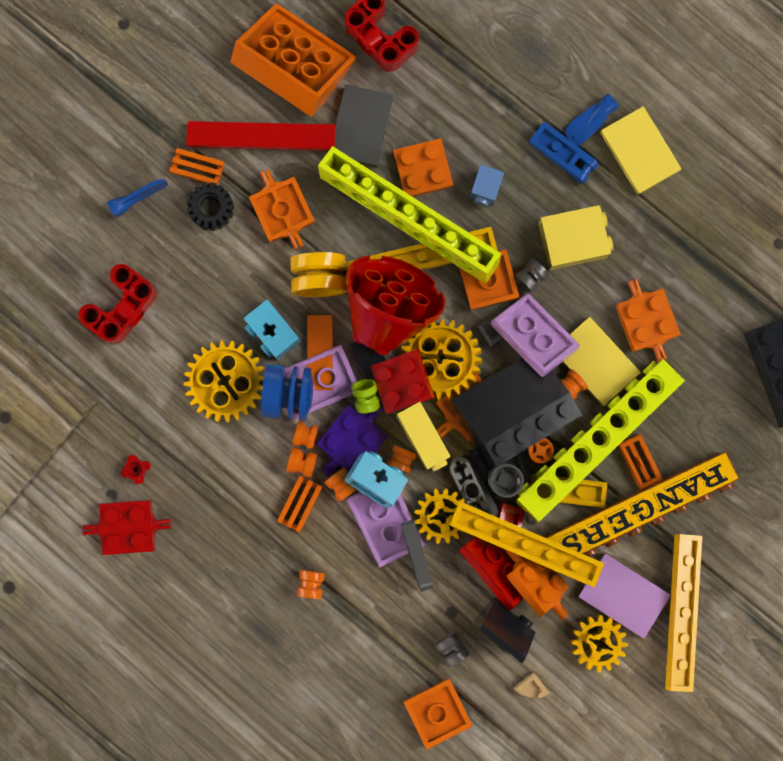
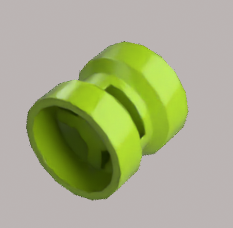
M363 379L352 384L351 390L353 396L356 397L354 403L357 412L363 414L371 413L380 408L381 404L379 397L376 395L377 386L374 380Z

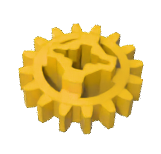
M444 488L442 494H439V491L434 489V496L432 497L425 493L424 495L427 500L425 502L418 500L417 502L422 506L421 510H414V513L420 515V518L414 521L415 524H422L419 533L426 531L428 533L426 539L430 540L434 536L437 544L440 543L441 538H444L447 544L450 543V536L459 539L457 533L459 529L453 528L450 531L449 527L456 508L450 509L446 507L443 499L451 501L456 507L459 501L464 503L465 500L460 499L457 501V492L449 496L448 489ZM433 501L434 509L431 514L425 515L427 506ZM438 509H442L443 512H453L452 515L445 518L444 523H441L438 519L430 520L431 517H435L438 514ZM427 524H436L439 526L441 533L432 531Z
M597 614L594 621L591 616H587L588 623L585 624L579 621L578 624L581 629H573L572 631L577 635L576 639L570 640V643L577 646V648L572 650V653L574 655L580 654L577 659L580 664L587 661L586 668L588 670L595 665L597 672H601L602 666L610 671L612 662L618 666L620 665L617 659L618 656H626L621 651L622 647L628 646V643L622 641L626 633L618 632L621 627L619 623L611 625L613 620L611 617H607L603 621L602 615ZM595 626H600L598 627L597 631H594L592 633L587 632L589 629ZM610 631H612L615 637V645L610 640ZM589 639H601L604 642V644L609 647H597L594 644V642H592ZM583 641L587 643L589 648L588 655L583 650ZM611 654L606 659L600 660L602 655Z

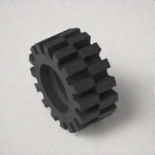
M212 182L210 185L202 183L200 188L196 186L194 188L196 191L194 193L191 191L189 194L190 200L187 199V211L191 219L198 227L200 226L204 230L210 229V231H215V228L222 229V225H227L229 218L233 217L234 205L228 191L223 186H217ZM208 198H215L220 203L219 211L212 216L205 215L201 210L203 201Z

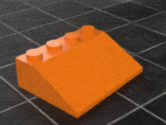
M276 3L235 42L230 63L312 117L330 97L355 62L357 56Z

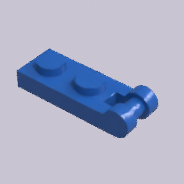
M543 122L528 143L582 185L588 180V174L591 171H595L599 165L594 158L546 122ZM577 160L583 163L581 169L574 165Z

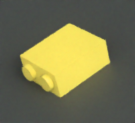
M600 205L540 218L538 226L549 271L607 259L613 250V242L611 236H607L605 229L608 225L605 212H601Z
M421 402L398 413L397 419L426 470L431 468L435 472L447 465L446 459L451 456Z

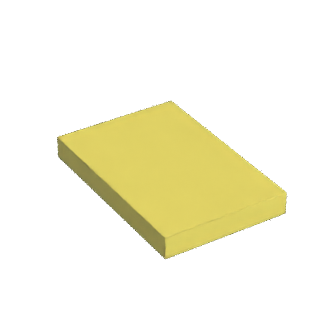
M644 106L600 131L601 136L637 195L680 172L682 169Z
M591 317L570 334L580 347L562 363L569 370H574L582 377L588 386L587 390L602 407L641 373Z

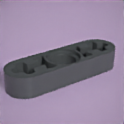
M468 455L455 457L450 463V471L465 503L481 511L487 509L489 514L497 517L498 509L473 458ZM465 463L467 467L464 471H460L459 467ZM472 475L473 479L464 481V478ZM471 483L476 484L479 488L477 497H473L469 493ZM484 500V502L478 505L475 504L476 501Z
M414 520L401 523V528L420 592L432 589V580Z

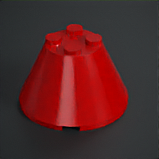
M370 255L354 260L346 273L353 340L374 349L378 354L388 355L390 351L395 350L440 318L445 308L443 292L439 294L434 287L436 282L428 274L403 260L383 255L381 259H370Z

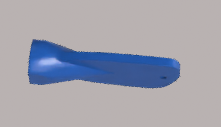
M606 94L599 103L585 110L567 126L565 131L566 138L580 147L601 127L609 114L619 108L618 103L610 94Z
M165 179L153 181L130 195L112 199L107 204L113 215L118 218L135 203L167 187L168 183Z

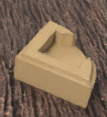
M531 672L513 687L520 695L529 698H542L550 694L534 672Z

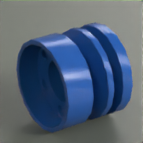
M267 364L262 388L261 417L279 419L282 409L287 408L288 419L293 421L295 409H298L299 421L306 422L313 400L314 383L311 375L312 369L304 368L303 377L299 379V368L294 366L291 378L286 377L284 365Z

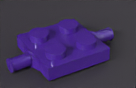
M350 405L345 408L317 443L319 447L327 452L330 458L329 462L321 470L324 474L326 473L330 477L338 465L350 471L360 454L365 451L375 453L388 438L387 435L377 428L374 422L383 409L379 408L374 415V412L364 415L358 413Z

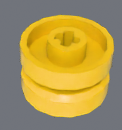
M313 252L294 255L290 258L291 272L298 275L291 280L292 295L299 297H331L347 293L346 278L338 275L346 270L345 255L331 252Z

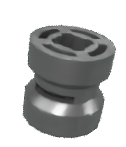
M531 258L526 263V268L523 271H519L514 278L525 291L532 294L537 289V284L540 281H544L549 276V273L538 261Z
M456 631L448 634L435 644L438 652L443 653L445 656L444 661L448 667L456 665L470 654L468 649L459 642L460 637Z

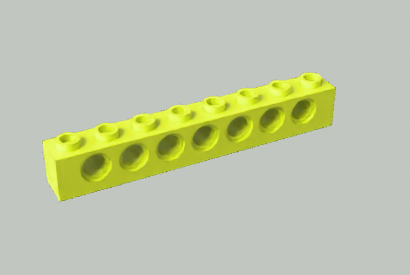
M332 146L319 163V175L322 180L484 284L487 283L499 266L502 253Z
M664 359L658 364L654 361L643 370L646 375L640 381L635 378L625 388L628 392L622 398L617 395L607 405L610 410L605 415L598 413L589 422L592 427L586 433L581 430L571 439L574 444L568 450L563 447L553 457L556 461L548 468L545 464L535 474L538 479L532 485L528 482L523 485L515 502L535 523L540 522L685 381ZM647 382H653L656 385V393H651L647 390ZM629 399L638 401L639 410L635 411L629 407ZM611 416H617L621 419L622 424L620 428L612 426L610 422ZM593 433H599L603 436V445L599 446L593 442ZM575 450L584 452L586 456L584 463H579L575 460ZM561 467L567 471L568 477L566 481H561L556 477L555 472L557 468ZM539 485H545L549 488L550 494L548 498L544 499L538 495L537 488Z

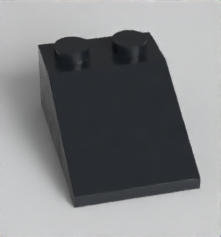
M492 598L474 622L481 631L519 662L523 663L536 633L531 629L533 623L522 614L519 617L515 616L506 609L500 600L497 601L495 598Z

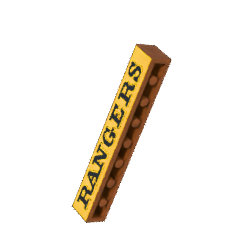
M719 452L543 537L586 556H592L597 553L595 548L604 544L606 548L620 542L618 537L627 533L629 536H633L643 531L641 526L649 522L651 525H656L666 520L664 515L672 511L674 514L681 513L689 508L687 504L695 500L697 504L711 498L710 493L718 489L720 493L733 488V482L740 478L727 452Z

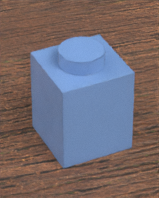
M480 165L470 199L482 207L493 206L504 172Z

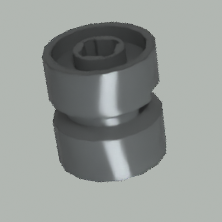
M508 463L492 467L487 477L490 489L497 495L505 498L517 495L524 484L523 474L520 469Z

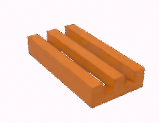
M176 148V155L173 157V164L169 170L171 174L209 185L211 182L217 186L219 185L225 166L224 161ZM181 156L218 167V169H213L186 160H182ZM178 165L215 175V179L178 169Z
M641 434L617 446L639 491L663 480ZM636 441L655 477L653 479L650 478L634 445ZM626 446L629 447V449H630V451H631V453H632V455H633V457H634V459H635V461H636V463H637V465H638V467H639V469H640V471H641V473H642V475H643V477H644V479H645V481H646L645 483L642 482V480H641V478H640V476H639V474H638V472H637V470H636V468H635V466H634V464H633V462H632V460H631V458H630V456H629V454H628V452H627V450H626V448H625Z
M299 476L277 522L300 533L322 486ZM303 482L306 486L288 521L285 517ZM313 487L315 488V491L301 517L299 524L296 525L294 524V521L306 499V496L310 488Z

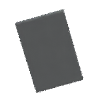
M345 84L336 122L335 148L362 165L377 168L392 106L393 94Z

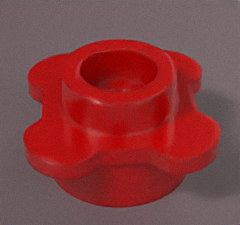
M130 455L127 458L128 462L121 470V476L134 480L135 484H142L145 480L146 472L151 469V464L148 461L139 460L136 455ZM135 467L138 468L137 472H134Z

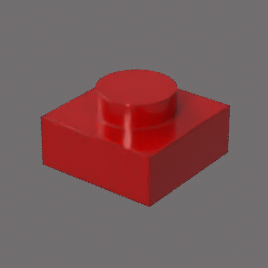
M499 503L497 517L522 527L525 511L505 503Z

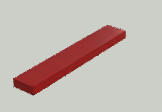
M188 121L186 146L188 148L329 151L332 146L335 147L336 145L335 124Z

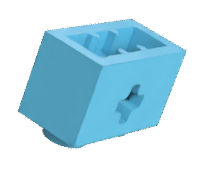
M268 300L264 301L243 318L247 322L244 328L253 339L257 336L264 343L260 347L269 358L274 355L279 360L301 342L299 337ZM268 326L271 329L275 328L274 332L276 335L273 337L269 334L266 335L267 331L265 329Z
M365 451L358 456L344 481L387 509L395 504L409 479L404 477V473L397 467H389L383 463L382 458L376 453ZM376 473L379 474L378 480H379L380 482H378V483L375 481L376 478H377L376 475H375Z

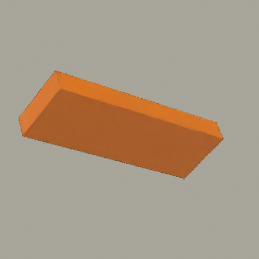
M307 315V359L333 348L332 315ZM333 354L308 364L307 368L312 369L311 375L315 386L314 390H333V387L325 388L318 382V373L322 369H333ZM327 370L321 374L320 380L324 385L333 384L332 371Z

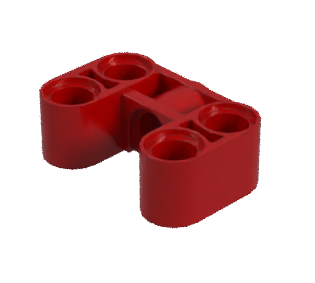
M358 0L345 13L347 33L381 69L386 72L397 70L418 50V31L412 26H404L394 35L386 36L376 25L385 14V0ZM371 3H378L380 5L377 9H371L368 6ZM353 19H360L362 21L360 25L356 26L350 22ZM408 37L413 39L414 42L407 45L402 42V39ZM386 54H393L396 58L392 61H387L383 57Z
M117 264L110 271L111 281L124 291L122 294L124 297L113 311L106 313L94 304H86L78 312L79 321L104 341L114 345L121 343L133 327L140 322L144 313L157 297L155 287L125 264ZM122 272H129L128 280L119 283V275ZM144 286L148 287V295L144 298H139V289ZM92 311H97V319L89 323L87 320L88 314ZM112 326H116L118 329L116 336L108 338L107 330Z

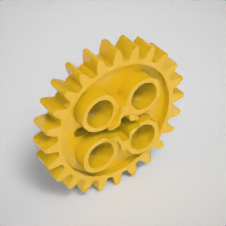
M441 319L440 325L437 326L433 322L431 327H426L423 331L416 334L415 338L407 341L410 346H402V350L405 353L419 349L421 357L426 358L422 360L424 367L434 368L433 374L428 376V379L438 401H441L443 394H446L449 400H451L452 392L460 395V388L462 387L468 390V381L476 383L473 373H481L480 368L475 366L483 362L482 358L476 357L482 353L481 348H474L478 345L477 338L471 339V330L464 333L465 328L463 324L456 329L454 320L450 322L449 326H446L444 319ZM427 343H434L436 345L434 350L430 352L424 351L423 347ZM452 344L461 345L457 352L448 351L449 346ZM440 356L445 357V359H443L442 364H438L437 360L440 359ZM460 358L464 359L463 362L455 361L459 360ZM451 368H458L460 370L459 374L455 377L446 375L447 371Z
M221 340L220 346L217 348L211 342V350L207 351L204 347H201L203 353L201 357L193 354L197 362L195 364L187 363L192 368V372H184V375L189 377L190 381L183 383V385L191 387V390L185 393L187 397L194 396L190 405L195 406L199 404L200 406L197 409L199 414L207 410L205 416L207 419H210L215 414L216 422H220L222 416H224L226 422L230 423L231 416L234 415L236 420L239 421L241 412L247 416L250 415L247 409L249 406L257 409L254 403L255 399L262 400L258 392L262 391L263 386L260 385V382H263L264 376H259V373L263 372L265 368L263 366L256 367L260 361L259 357L251 359L253 355L251 349L244 353V344H241L236 349L234 341H231L229 347H226L225 342ZM227 358L235 360V366L231 370L223 369V361ZM212 363L217 364L225 377H231L228 382L238 395V400L233 398L227 387L224 385L220 386L222 379L213 369ZM212 372L214 375L213 382L204 385L202 383L203 374ZM242 378L248 379V389L238 391L237 382ZM225 392L228 395V401L225 405L218 406L216 396L219 393Z

